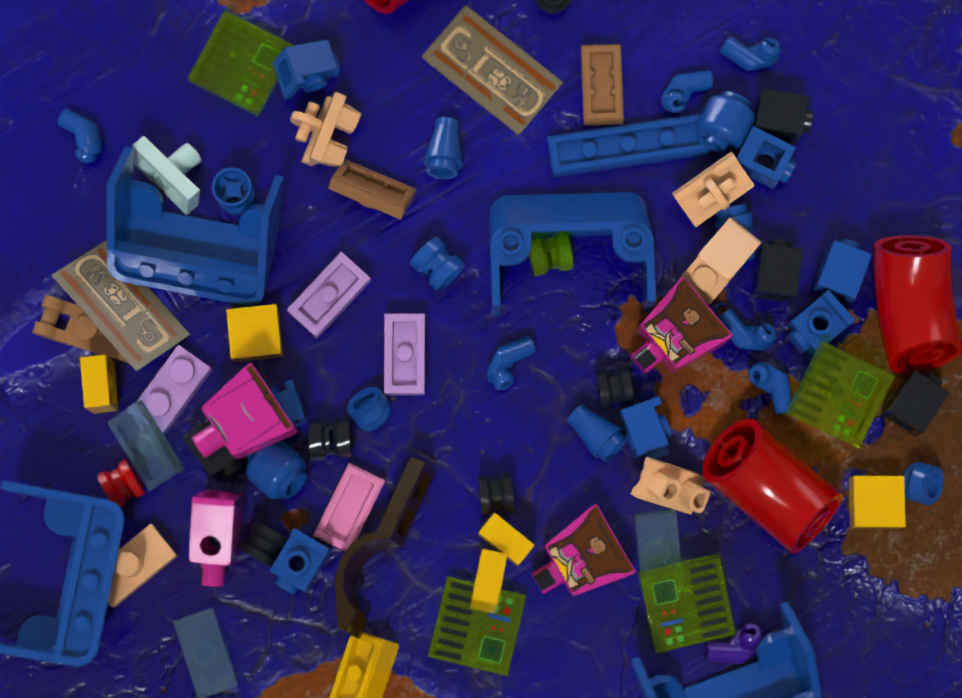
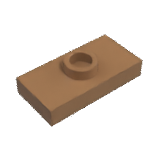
M621 44L581 45L583 125L623 124Z
M344 159L342 165L334 173L328 187L329 190L358 201L364 207L374 208L400 220L412 204L417 191L413 187L347 159Z

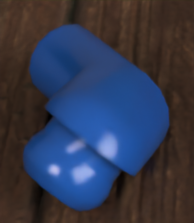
M730 36L722 46L720 53L745 70L752 71L773 65L779 58L781 46L775 39L766 38L761 44L747 47Z
M706 70L675 75L662 94L663 107L672 113L681 112L685 109L686 103L693 92L713 89L711 71Z
M65 108L58 118L57 125L75 135L76 145L78 146L75 150L77 159L84 163L94 162L102 148L97 125Z
M732 308L718 317L733 335L730 340L740 349L761 351L769 348L776 338V331L772 325L768 323H762L761 326L744 325Z
M529 336L522 337L496 350L487 369V378L489 383H493L497 390H506L513 384L514 376L510 370L515 362L535 354V345Z
M766 362L752 365L748 371L749 381L771 395L774 414L793 412L794 405L788 376Z

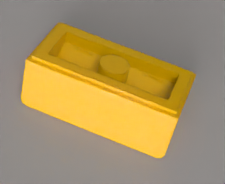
M365 632L362 633L360 639L350 635L329 698H382L399 649V644Z

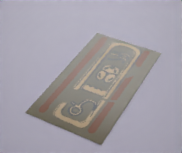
M466 5L421 56L518 135L521 134L563 84L561 80Z
M107 240L52 274L53 278L136 371L190 335L149 287L121 282L111 275L107 268Z

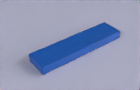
M701 114L548 136L547 145L552 176L555 178L708 155L709 149L703 144L705 138L700 136L696 127Z

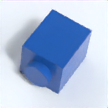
M841 239L839 242L834 240L826 250L811 291L823 295L826 291L830 290L840 303L849 305L857 297L872 254L863 251L864 247L855 241Z

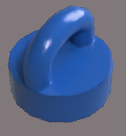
M367 387L360 390L351 398L347 406V412L363 431L367 432L376 430L384 424L391 411L388 399L378 387Z
M914 462L905 470L903 476L906 499L925 505H932L938 500L944 485V475L941 468L932 464Z

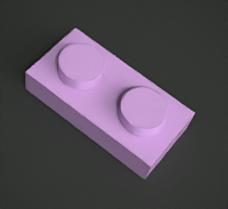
M340 252L289 306L287 311L314 337L318 338L371 282V278L345 254Z
M385 314L384 395H425V314Z
M178 345L134 404L131 411L166 435L213 369Z

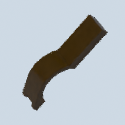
M410 457L377 531L368 533L352 543L339 561L335 576L338 629L347 632L355 638H361L369 620L361 611L356 597L357 578L363 565L374 554L387 548H402L436 474L425 462Z

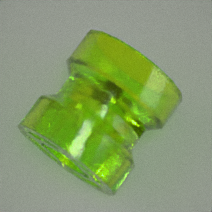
M567 231L554 233L551 238L546 239L540 236L531 237L529 258L533 276L545 275L549 270L556 268L561 272L574 269Z

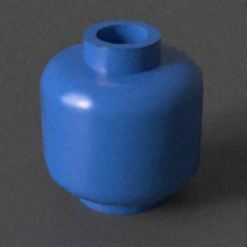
M725 91L722 95L712 96L706 103L696 126L700 136L705 138L703 144L708 149L717 153H725L726 149H740L755 122L754 112L750 108L751 103L745 97L730 91Z
M283 440L247 456L249 463L246 469V476L248 480L270 499L291 498L303 487L307 479L304 458Z

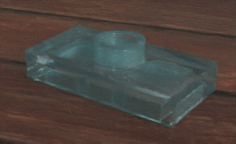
M142 400L132 404L107 422L149 491L157 488L184 469Z
M671 509L634 514L642 595H654L652 585L670 579L675 581L677 592H684L676 511Z
M214 608L173 621L197 698H206L239 686Z

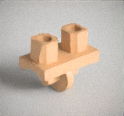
M334 92L332 97L327 96L318 119L316 115L320 106L313 102L308 103L305 113L297 111L292 113L290 121L299 126L295 137L296 140L306 143L310 131L312 132L301 161L302 163L309 166H314L318 163L332 167L342 165L348 147L330 138L334 128L349 134L353 133L361 116L359 111L344 103L345 95Z
M730 152L675 190L672 195L693 225L697 227L721 209L723 211L730 207L729 204L755 185L735 155Z
M646 457L644 469L640 473V481L631 491V495L638 499L690 515L693 511L702 513L711 494L708 489L703 487L706 480L702 474L650 457Z

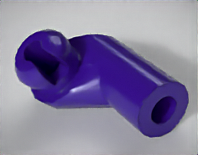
M749 623L740 628L728 642L707 641L704 651L705 661L732 664L746 662L756 652L759 643L762 641V630L756 624Z

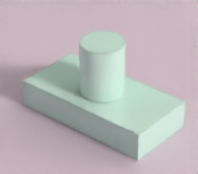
M145 136L132 145L133 164L186 215L198 206L200 189L185 176V174L201 162L198 152L191 145L185 143L168 158Z

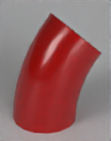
M915 235L893 236L876 241L873 259L874 288L879 328L888 367L893 372L909 374L915 370L917 372L929 371L955 360L962 354V335L954 299L952 246L949 242L938 238Z
M740 420L726 428L710 446L703 461L702 474L705 480L792 554L804 549L817 537L833 518L843 501V494L756 420Z

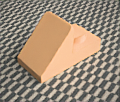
M730 217L700 251L698 257L681 278L684 277L698 295L710 305L762 242Z

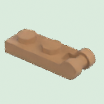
M49 295L44 296L41 305L44 311L40 322H35L33 334L98 355H107L111 359L129 364L78 305ZM60 314L70 317L66 330L55 327Z

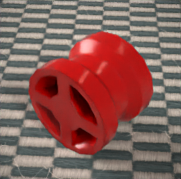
M127 459L119 462L115 470L111 472L103 471L97 474L98 481L107 498L116 503L120 508L125 506L127 499L133 496L139 498L146 494L138 474Z

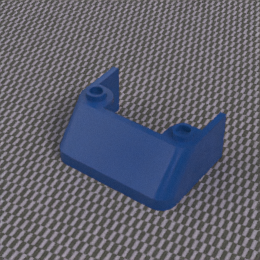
M124 147L106 185L107 268L117 280L129 284L245 306L259 303L263 299L267 288L280 227L283 176L275 175L265 204H253L246 207L241 214L239 225L163 211L164 201L160 191L151 184L133 180V148Z
M622 192L508 195L494 201L489 211L492 316H500L499 266H515L524 262L531 251V237L612 235V245L616 255L623 261L640 263L642 312H650L656 302L654 240L648 209L644 200L637 194Z
M2 481L1 489L6 492L47 499L44 510L46 525L56 534L73 537L57 618L37 615L27 619L19 630L17 644L0 642V654L70 666L85 665L94 659L99 650L124 527V514L121 508L110 500Z
M788 601L780 604L784 630L772 632L762 639L756 649L758 661L683 689L678 678L674 676L657 675L649 680L640 658L637 657L631 660L642 698H822L814 650Z

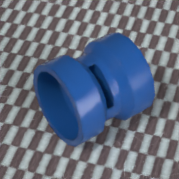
M233 167L223 169L213 179V195L222 210L234 215L242 214L246 207L255 203V188L246 172Z
M438 236L428 241L410 261V265L418 273H424L429 276V284L437 292H440L449 285L465 267V263L458 256L449 255L446 251V244Z

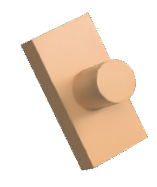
M154 524L147 526L119 549L108 601L111 607L119 605L178 557V554Z

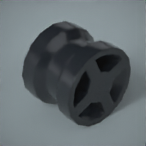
M627 365L619 366L616 371L610 372L604 369L595 370L596 389L601 409H608L612 404L620 402L625 406L634 404L631 376Z
M510 471L501 472L498 477L491 478L486 474L477 475L482 516L490 515L497 509H503L505 512L515 511Z
M253 519L249 525V535L246 539L240 540L237 548L272 567L276 561L275 553L277 549L285 546L288 538Z

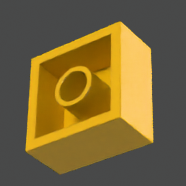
M277 304L226 309L230 356L233 362L283 357L280 316Z
M107 355L80 357L84 408L94 414L119 411L115 361Z
M904 476L849 477L850 528L906 527Z
M495 512L478 532V536L498 552L508 554L507 559L517 567L534 547L531 541Z
M482 549L470 605L471 609L495 613L508 554Z

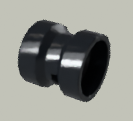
M337 418L333 423H325L322 419L309 420L308 436L311 460H321L327 455H336L339 458H352L350 418ZM331 430H333L334 448H332Z

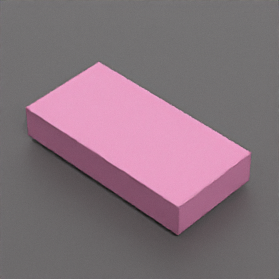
M348 463L313 536L346 552L349 546L357 541L386 481Z

